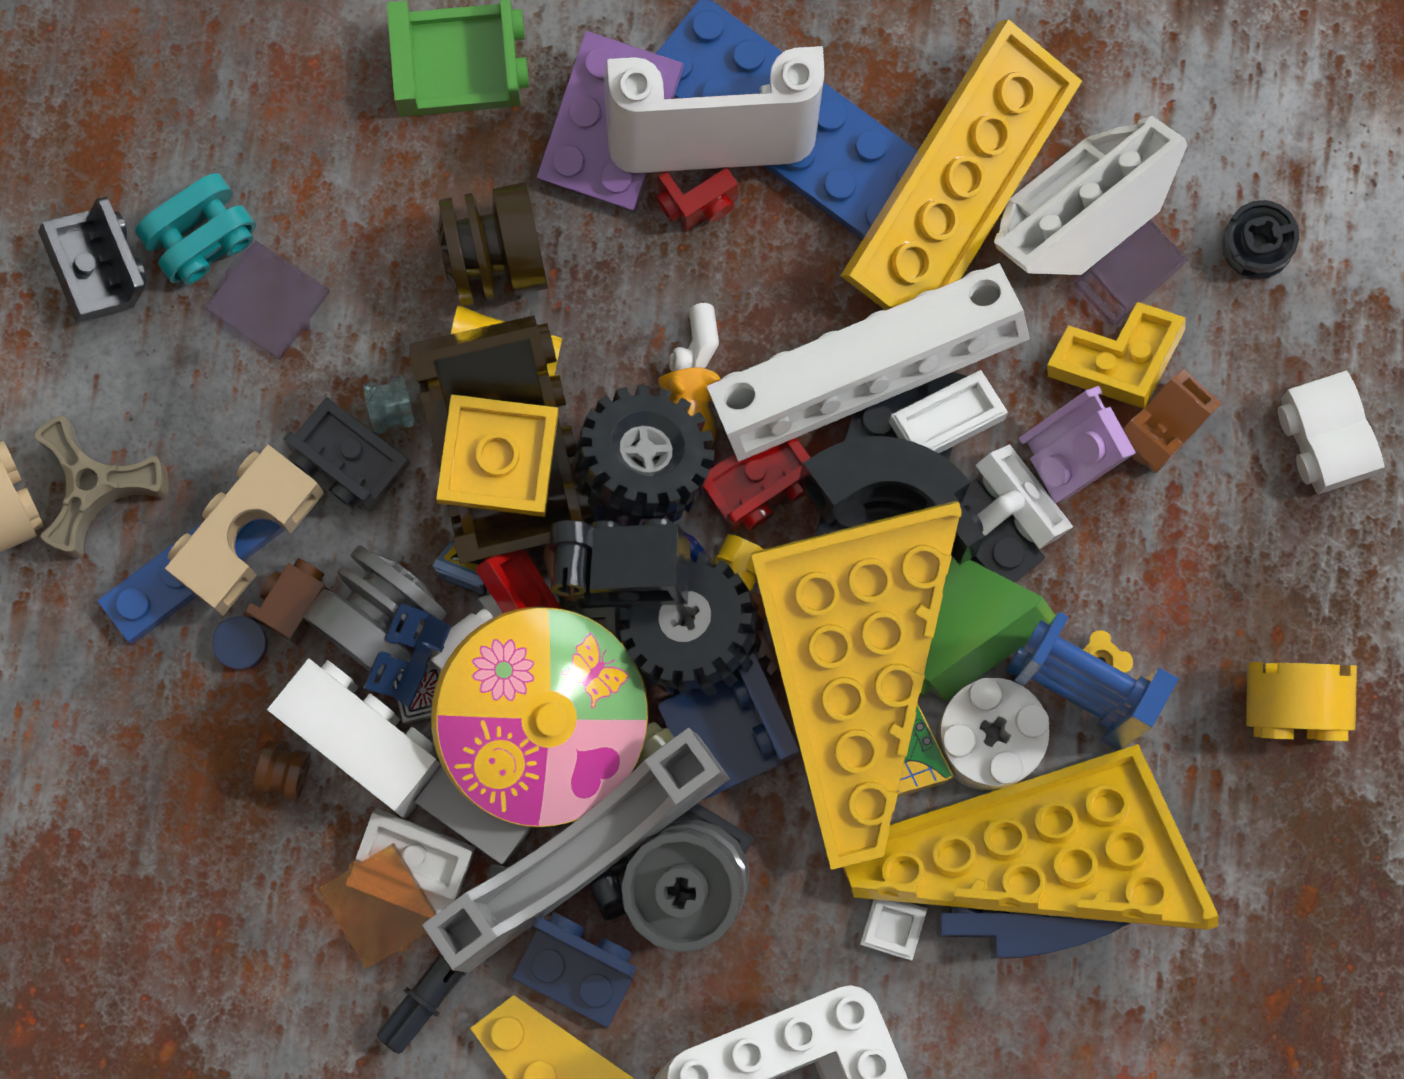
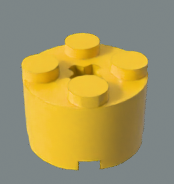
M1248 662L1246 726L1253 727V737L1294 739V729H1307V739L1348 741V730H1355L1357 666L1265 663V673H1263V662Z

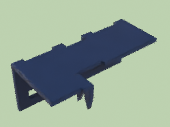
M399 603L386 633L385 640L393 644L398 642L414 647L413 655L410 662L391 657L390 653L378 652L363 688L392 696L406 707L411 708L428 668L427 664L433 650L443 651L451 626L429 612ZM402 614H407L400 632H396ZM421 619L425 620L418 639H414L413 637ZM381 664H383L385 667L378 683H375V677ZM404 669L397 688H392L399 670Z

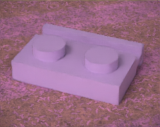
M1099 386L1084 391L1019 437L1022 445L1028 443L1034 456L1030 459L1055 504L1070 498L1136 453L1111 407L1105 408L1100 400L1099 395L1102 394Z

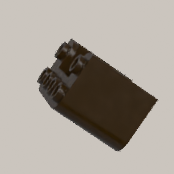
M535 315L410 343L409 357L415 382L417 381L420 384L419 394L424 406L439 472L441 469L451 395L548 407L566 405L560 375L549 376L547 364L557 362L548 323L537 325ZM558 417L545 517L447 505L460 564L550 543V527L553 523L566 520L583 522V519L593 517L591 506L587 503L589 499L587 491L580 492L576 484L578 477H572L568 458L575 457L576 444L571 425L561 427Z

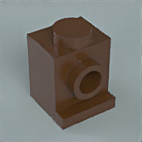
M297 558L293 565L288 563L282 573L276 570L269 577L261 591L260 597L264 599L261 607L259 608L250 603L245 612L253 620L298 646L311 626L303 619L302 615L323 589L330 591L324 583L320 582L325 574L308 562Z

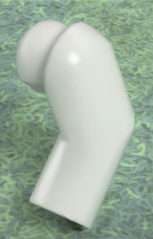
M699 303L689 309L692 340L688 349L677 347L673 350L669 359V367L672 372L693 367L706 368L718 348L719 339L715 310L711 304Z

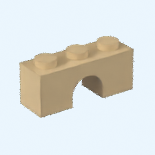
M269 444L260 454L254 451L243 461L236 473L239 480L227 494L220 492L208 503L202 514V517L205 519L192 536L189 533L184 534L174 544L168 554V559L171 561L165 569L222 616H224L257 576L236 554L235 541L239 531L251 521L267 519L277 523L291 534L324 494L315 480Z

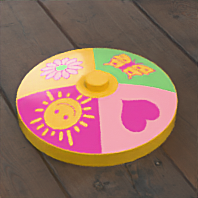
M528 607L500 614L489 619L468 634L454 649L440 673L434 691L431 710V729L437 756L445 773L457 790L469 802L496 818L532 827L556 826L578 820L618 787L632 773L638 762L645 741L648 721L647 699L643 681L636 664L627 653L623 644L610 631L588 617L563 609L547 607Z

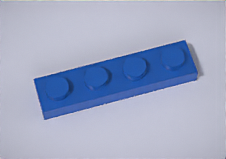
M258 519L247 523L236 537L235 550L238 558L245 561L285 531V529L267 519ZM202 523L188 533L192 536ZM174 544L97 600L125 639L132 645L197 597V595L165 569L171 561L168 559V554Z

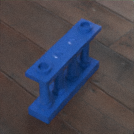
M1058 612L1049 624L1040 620L1026 646L1024 645L1016 651L1006 669V672L1014 676L1013 682L1024 686L1031 679L1101 718L1099 724L1107 729L1100 741L1117 751L1123 749L1153 727L1179 678L1159 667L1147 678L1139 675L1137 679H1134L1059 637L1069 618L1065 614Z

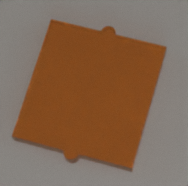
M394 843L362 862L358 859L353 860L349 864L348 870L317 888L366 969L398 950L403 953L407 952L411 947V942L427 934L422 924L437 914Z

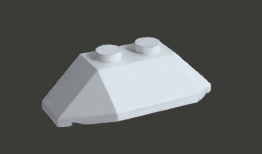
M1153 116L1140 119L1137 125L1117 127L1085 138L1010 198L1001 219L1000 231L996 234L994 240L996 248L1027 273L1082 275L1160 212L1187 148L1185 138Z

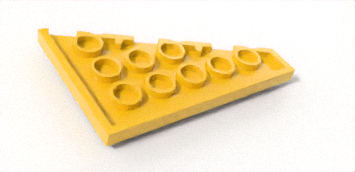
M958 501L751 553L831 870L884 857L890 821L897 801V790L905 756H907L916 717L917 702L925 677L924 671L931 640L934 637L942 602L945 578L948 574L952 558L951 552L957 525L962 513Z
M1139 744L889 826V836L884 857L842 867L854 898L1205 930L1218 927L1219 915Z

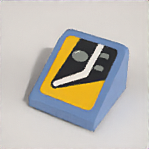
M455 542L449 543L436 558L433 565L438 578L481 595L487 593V588L475 568L491 557L460 564Z

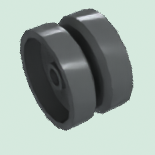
M700 820L673 822L647 840L627 864L621 886L624 910L635 930L653 945L675 952L700 950L719 940L744 908L751 886L749 862L737 840L721 827ZM681 877L688 879L687 887H695V890L685 889L681 884Z

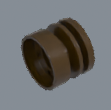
M526 182L492 189V213L484 215L481 214L473 194H464L468 218L457 220L452 197L439 200L440 215L437 234L447 280L450 281L458 295L461 306L474 304L470 281L482 279L486 300H495V276L503 274L506 275L515 296L548 289Z

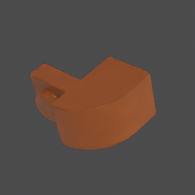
M1182 369L1163 387L1145 409L1123 428L1136 452L1131 457L1140 464L1148 466L1153 472L1158 473L1222 403L1185 369Z

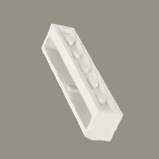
M1000 263L984 270L972 271L963 279L939 289L925 291L915 299L887 311L875 312L865 320L849 327L825 333L817 340L799 348L780 352L768 361L742 372L730 373L720 381L708 385L707 388L739 462L1030 340L1024 310Z

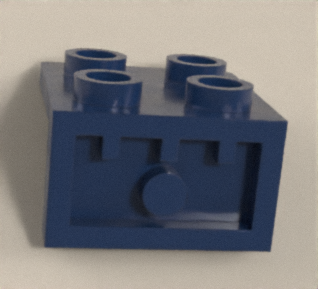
M755 653L749 655L753 664L747 672L740 667L732 672L738 681L729 688L721 680L715 683L718 691L716 694L706 696L702 689L698 688L696 689L695 698L683 697L680 693L662 701L658 706L662 718L674 738L689 727L701 737L730 778V780L703 800L798 758L800 750Z
M553 912L549 921L537 916L533 927L537 930L512 978L609 1028L638 971L635 966L629 963L633 955L631 954L632 952L603 937L598 947L581 939L585 929Z

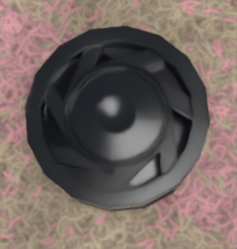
M1269 200L1252 201L1241 206L1231 217L1222 238L1223 255L1229 266L1239 275L1253 280L1269 279L1281 273L1295 254L1300 240L1299 227L1292 213L1281 204Z

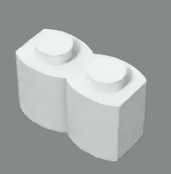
M1347 370L1288 389L1281 398L1282 406L1278 407L1281 427L1287 436L1293 435L1299 445L1301 454L1296 456L1299 474L1305 484L1312 483L1318 495L1374 477L1385 467L1376 437L1366 420L1360 396Z

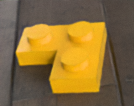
M1137 302L1117 341L1068 325L1047 364L1048 377L1086 390L1099 386L1102 391L1101 395L1145 409L1185 331L1186 317Z

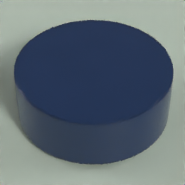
M235 616L226 619L217 627L213 635L212 646L214 654L226 667L236 671H246L256 667L264 659L268 649V639L265 631L257 622L248 617Z

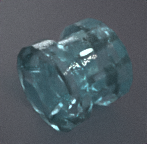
M404 374L395 376L390 383L380 386L374 382L363 384L369 417L376 435L386 433L389 426L401 424L407 428L416 425L412 401Z

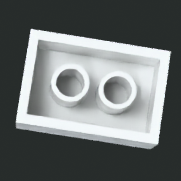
M308 659L267 710L402 818L407 819L417 807L416 799L441 766L437 761L438 756L434 743L413 727L406 734L395 727L400 719L372 694L369 693L364 701L358 698L354 693L359 686L333 663L327 660L320 668L312 660Z

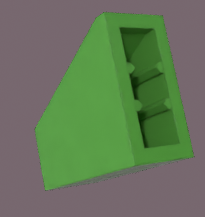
M953 558L945 578L942 602L934 637L931 640L924 671L925 677L919 696L925 697L929 691L944 700H948L962 688L1026 645L1040 620L1049 624L1056 615L1042 596L971 560L959 566Z

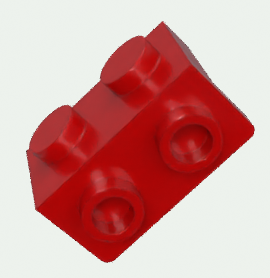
M797 438L739 462L735 453H733L710 469L703 491L732 532L743 525L747 531H750L768 520L774 514L770 507L785 497L794 502L806 495L798 481L803 462L810 459V456Z

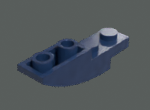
M950 906V913L937 915V937L991 938V959L1023 958L1049 954L1086 944L1111 934L1130 923L1006 911L1004 913H983L982 909Z

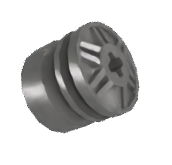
M358 545L350 556L367 572L366 575L361 578L348 568L341 566L337 573L342 581L351 589V594L347 599H344L331 591L323 589L302 617L318 632L369 671H371L377 654L380 651L390 653L391 657L410 662L411 655L401 643L393 644L385 640L386 633L399 603L429 612L440 620H443L447 613L434 600L429 589L409 571L391 558L378 555ZM402 614L396 632H400L407 614ZM420 623L415 632V638L419 637L423 626ZM381 664L376 675L378 678H380L385 667L383 664ZM403 669L399 670L397 677L403 671Z

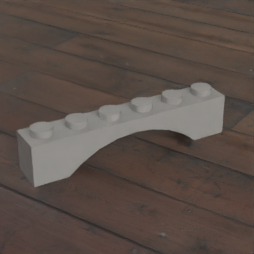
M688 727L645 759L609 795L560 834L516 864L467 891L422 924V926L451 969L469 973L530 928L537 916L543 918L730 780V778L701 737Z

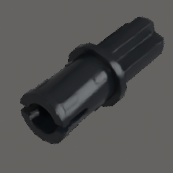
M440 952L413 988L406 987L403 990L407 993L406 997L377 1032V1038L380 1042L397 1054L402 1053L432 1014L436 1017L439 1016L440 1013L437 1011V1008L460 979L467 974V972L452 970Z

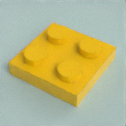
M451 395L436 498L437 503L545 517L559 414L558 408Z

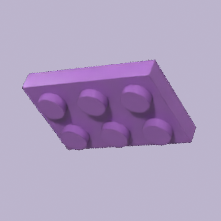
M585 31L537 178L635 212L648 173L625 172L618 168L611 160L608 149L603 70L607 59L631 57L646 59L653 63L661 73L664 99H674L684 64Z

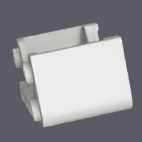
M851 985L837 988L687 1049L664 1065L655 1076V1079H776L815 1063L821 1079L908 1078L877 1003L870 993L861 987Z

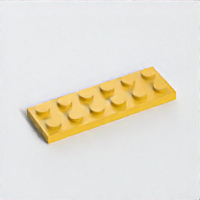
M1009 19L998 21L840 276L885 311L913 300L925 291L936 290L960 280L1082 80Z

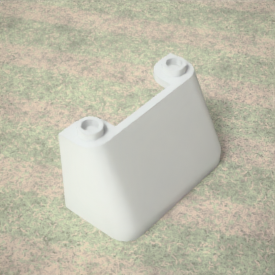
M823 46L793 48L780 54L771 67L770 84L761 86L760 94L664 99L661 73L653 63L636 57L607 59L603 76L608 149L611 160L618 168L625 172L652 173L792 164L807 157L815 146L824 80Z

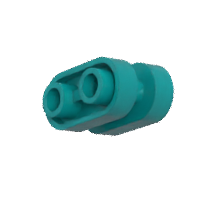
M219 173L209 174L197 180L147 214L135 228V234L148 251L158 250L163 247L167 250L159 259L158 266L171 283L183 281L185 285H190L197 282L209 272L211 263L226 253L228 256H232L241 252L253 241L251 233L254 231L256 223L242 205L229 209L225 208L224 205L232 197L233 191ZM208 218L209 221L185 238L182 237L183 234Z

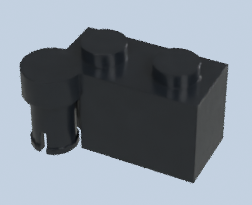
M648 519L642 525L621 526L611 521H597L587 524L567 520L551 525L549 548L554 552L553 582L551 584V591L554 593L570 596V587H574V598L582 608L688 604L691 543L679 524H674L666 519Z

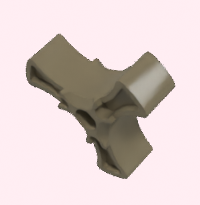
M64 415L52 418L34 433V438L44 448L57 456L66 477V497L62 502L63 507L55 521L41 533V538L47 544L64 555L73 558L83 557L85 536L91 522L111 502L120 498H127L131 495H150L160 499H165L168 495L169 479L167 469L155 455L139 463L127 466H110L96 462L84 454L77 441L74 425Z

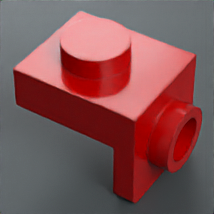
M727 167L684 195L667 171L658 176V190L660 193L655 196V199L666 218L670 222L678 219L686 232L706 219L709 223L720 220L735 207L733 202L738 199V183Z

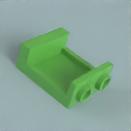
M500 0L499 4L414 12H410L407 1L387 2L394 101L399 117L521 106L520 89L529 88L527 58H517L515 40H525L522 9H512L511 0Z

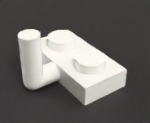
M1010 444L989 453L975 465L983 475V483L986 489L996 498L995 501L978 514L983 525L982 533L985 536L1011 514L1015 516L1014 521L1019 532L1027 540L1035 542L1039 549L1059 539L1073 528V525Z

